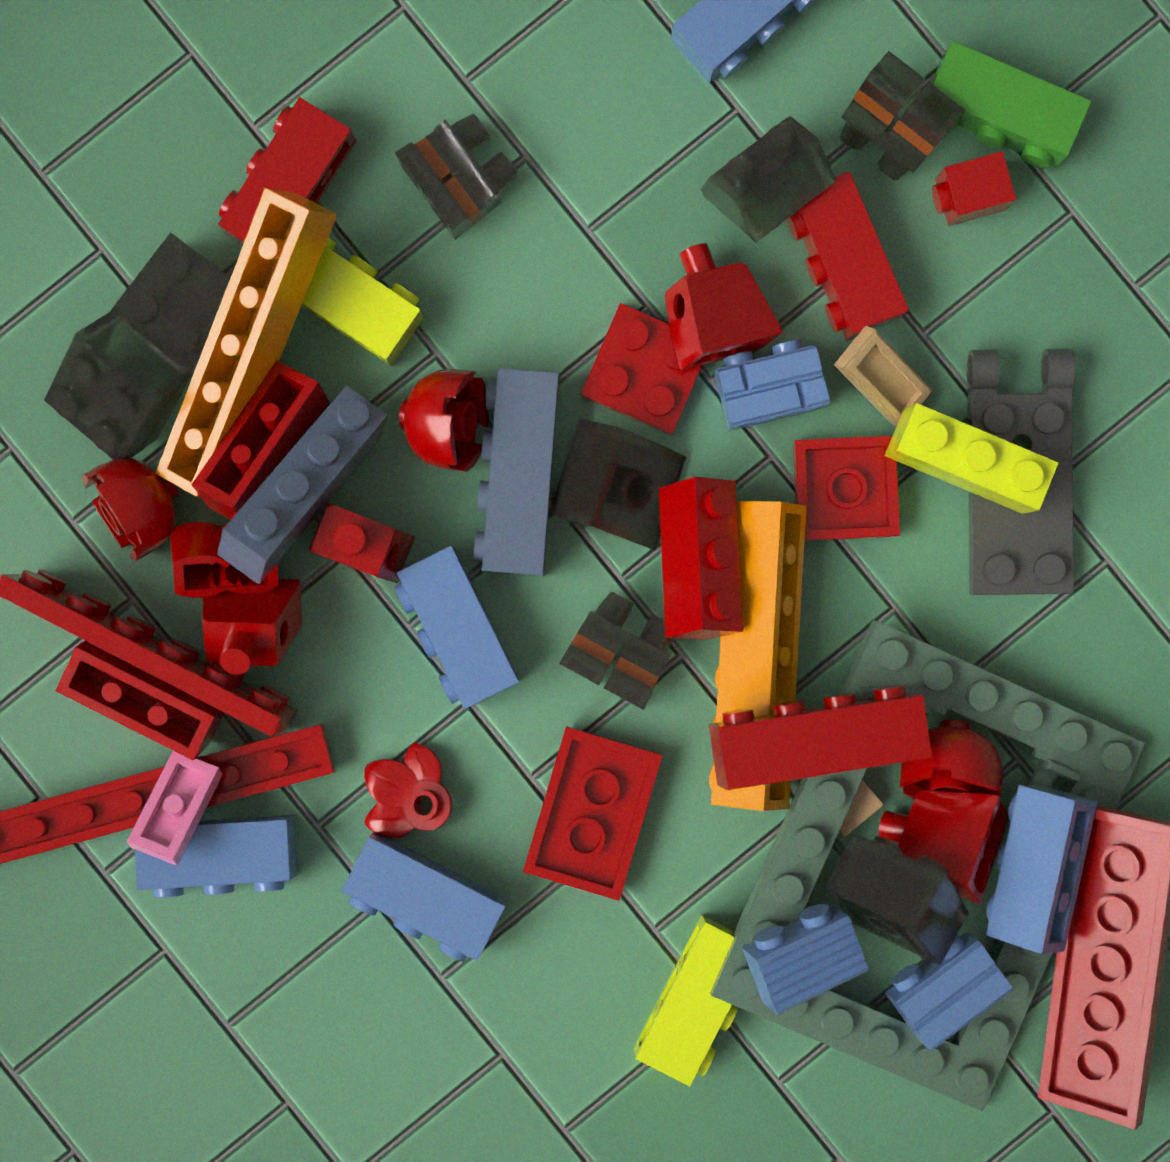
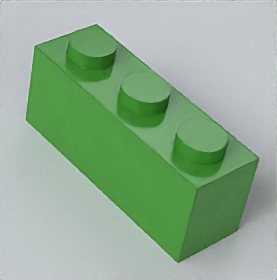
M952 40L941 58L920 110L930 113L929 118L940 126L950 129L960 126L976 133L975 139L986 146L998 149L1006 146L1022 153L1021 159L1038 168L1052 166L1056 168L1068 157L1092 101Z

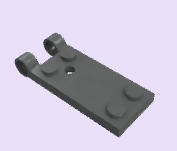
M996 349L970 350L966 367L968 425L1011 443L1017 435H1024L1030 442V451L1056 461L1059 464L1039 511L1021 514L969 492V595L1074 594L1072 387L1075 380L1074 352L1072 349H1045L1043 351L1041 359L1042 394H997L1000 374L998 351Z

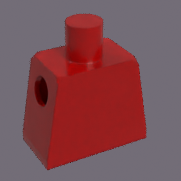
M707 243L691 246L679 254L687 275L666 291L665 303L678 365L681 371L720 361L738 353L758 351L783 333L780 324L747 265L738 262L716 268Z
M327 503L309 546V551L378 578L398 583L399 577L397 572L403 570L415 537ZM393 548V551H392V554H391V556H390V559L388 560V556H389V554H390V551H391V549Z
M278 579V587L267 592L239 594L226 590L214 596L204 597L202 624L206 661L210 664H220L223 670L234 675L247 672L250 666H275L280 664L303 622L300 579Z
M922 790L916 794L909 815L889 810L884 812L879 824V838L898 844L896 856L905 870L911 875L973 903L981 904L1009 817L998 795Z

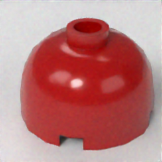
M459 369L433 372L420 379L413 387L408 399L402 402L398 417L400 428L404 430L406 440L415 455L426 464L447 470L468 472L478 461L482 453V444L475 443L477 423L487 428L488 411H486L485 382L482 378L473 377L476 372Z
M134 458L114 459L82 475L85 489L95 484L100 496L92 500V503L116 542L122 549L129 544L134 547L129 556L133 561H138L167 541L170 536V530L175 527L176 510L172 499L179 496L175 484L155 474L145 462Z
M943 720L940 722L939 727L928 729L932 758L907 761L901 764L900 788L903 787V793L913 799L922 790L998 795L1001 799L1003 772L999 753L996 747L981 733L970 730V724L967 722Z

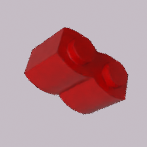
M190 522L178 525L170 530L175 594L180 596L204 598L220 594L226 590L239 594L270 591L278 587V563L259 585L217 555L222 531L227 524L219 526L208 522Z

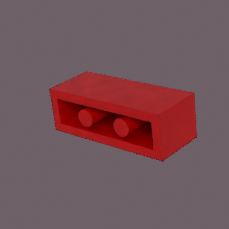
M301 97L298 98L293 108L287 106L279 114L273 127V132L276 133L266 150L260 148L255 152L246 168V174L249 175L239 192L233 190L226 197L219 210V216L222 218L218 226L228 236L244 245L265 188L294 192L318 203L357 142L350 128Z
M850 171L794 194L788 205L790 211L785 213L787 224L796 241L803 239L810 255V257L805 259L806 268L813 284L816 287L822 285L830 302L825 305V312L833 330L836 333L842 331L846 341L856 338L865 326L877 329L901 319L909 311Z
M276 360L191 485L210 509L230 520L237 514L330 405L319 382Z
M695 476L659 488L665 638L708 640L743 632L736 481Z
M83 641L75 647L55 690L193 761L210 744L224 715V712L87 641Z

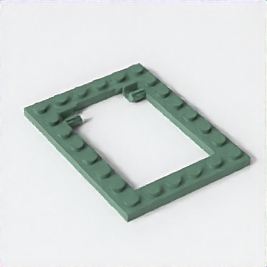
M872 620L840 694L854 693L855 701L874 698L873 689L905 685L906 693L923 695L926 716H929L931 710L945 716L948 709L1034 748L1032 756L1042 761L1038 764L1029 785L1051 788L1054 780L1057 777H1062L1068 780L1063 792L1098 801L1097 805L1117 809L1145 745L1140 740L875 620ZM867 768L802 778L733 933L735 938L710 995L983 1111L1053 953L1040 954L997 939L990 957L1013 990L956 1032L953 1041L947 1039L931 1052L917 1039L903 1019L833 989L779 1015H776L762 1002L742 947L744 944L752 943L755 934L762 929L770 926H788L790 922H796L800 918V913L807 905Z

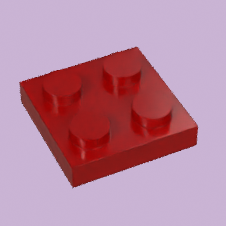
M620 303L580 397L672 436L702 365L681 371L678 365L670 324Z
M892 436L793 441L796 504L807 506L805 541L900 536L897 461L885 456Z

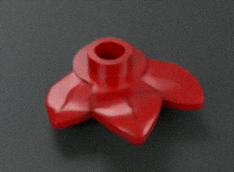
M414 742L408 749L403 763L382 759L366 765L364 770L366 787L372 798L378 803L367 814L364 824L374 833L388 838H402L415 828L423 831L439 829L449 820L453 809L452 797L448 789L441 784L442 765L439 758L426 746ZM425 796H428L433 803L432 810L427 815L423 814L420 810V801Z

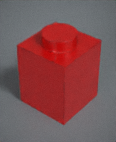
M1003 151L944 167L935 178L936 184L932 185V197L935 208L939 214L945 213L948 226L1005 211L1016 201Z

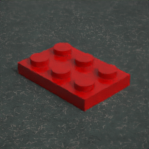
M566 726L523 872L620 901L663 755Z

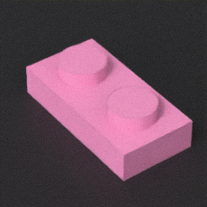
M172 751L127 840L129 846L132 849L178 866L223 775L220 768L198 759L193 761Z

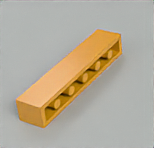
M265 188L155 474L194 496H199L191 486L276 360L280 361L338 215L337 213L297 193Z
M737 501L743 632L719 637L720 657L719 666L715 673V684L718 689L717 709L713 723L723 722V712L753 709L755 717L774 714V704L796 701L807 506L786 502ZM713 761V767L709 775V784L712 790L711 805L758 811L789 809L791 780L726 790L717 786Z

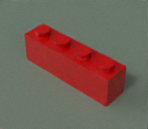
M894 685L873 689L874 698L855 701L854 693H842L823 697L824 706L805 709L804 701H791L774 704V714L754 717L753 709L723 712V722L708 724L717 786L726 790H734L932 758L924 697L920 694L906 693L905 685Z

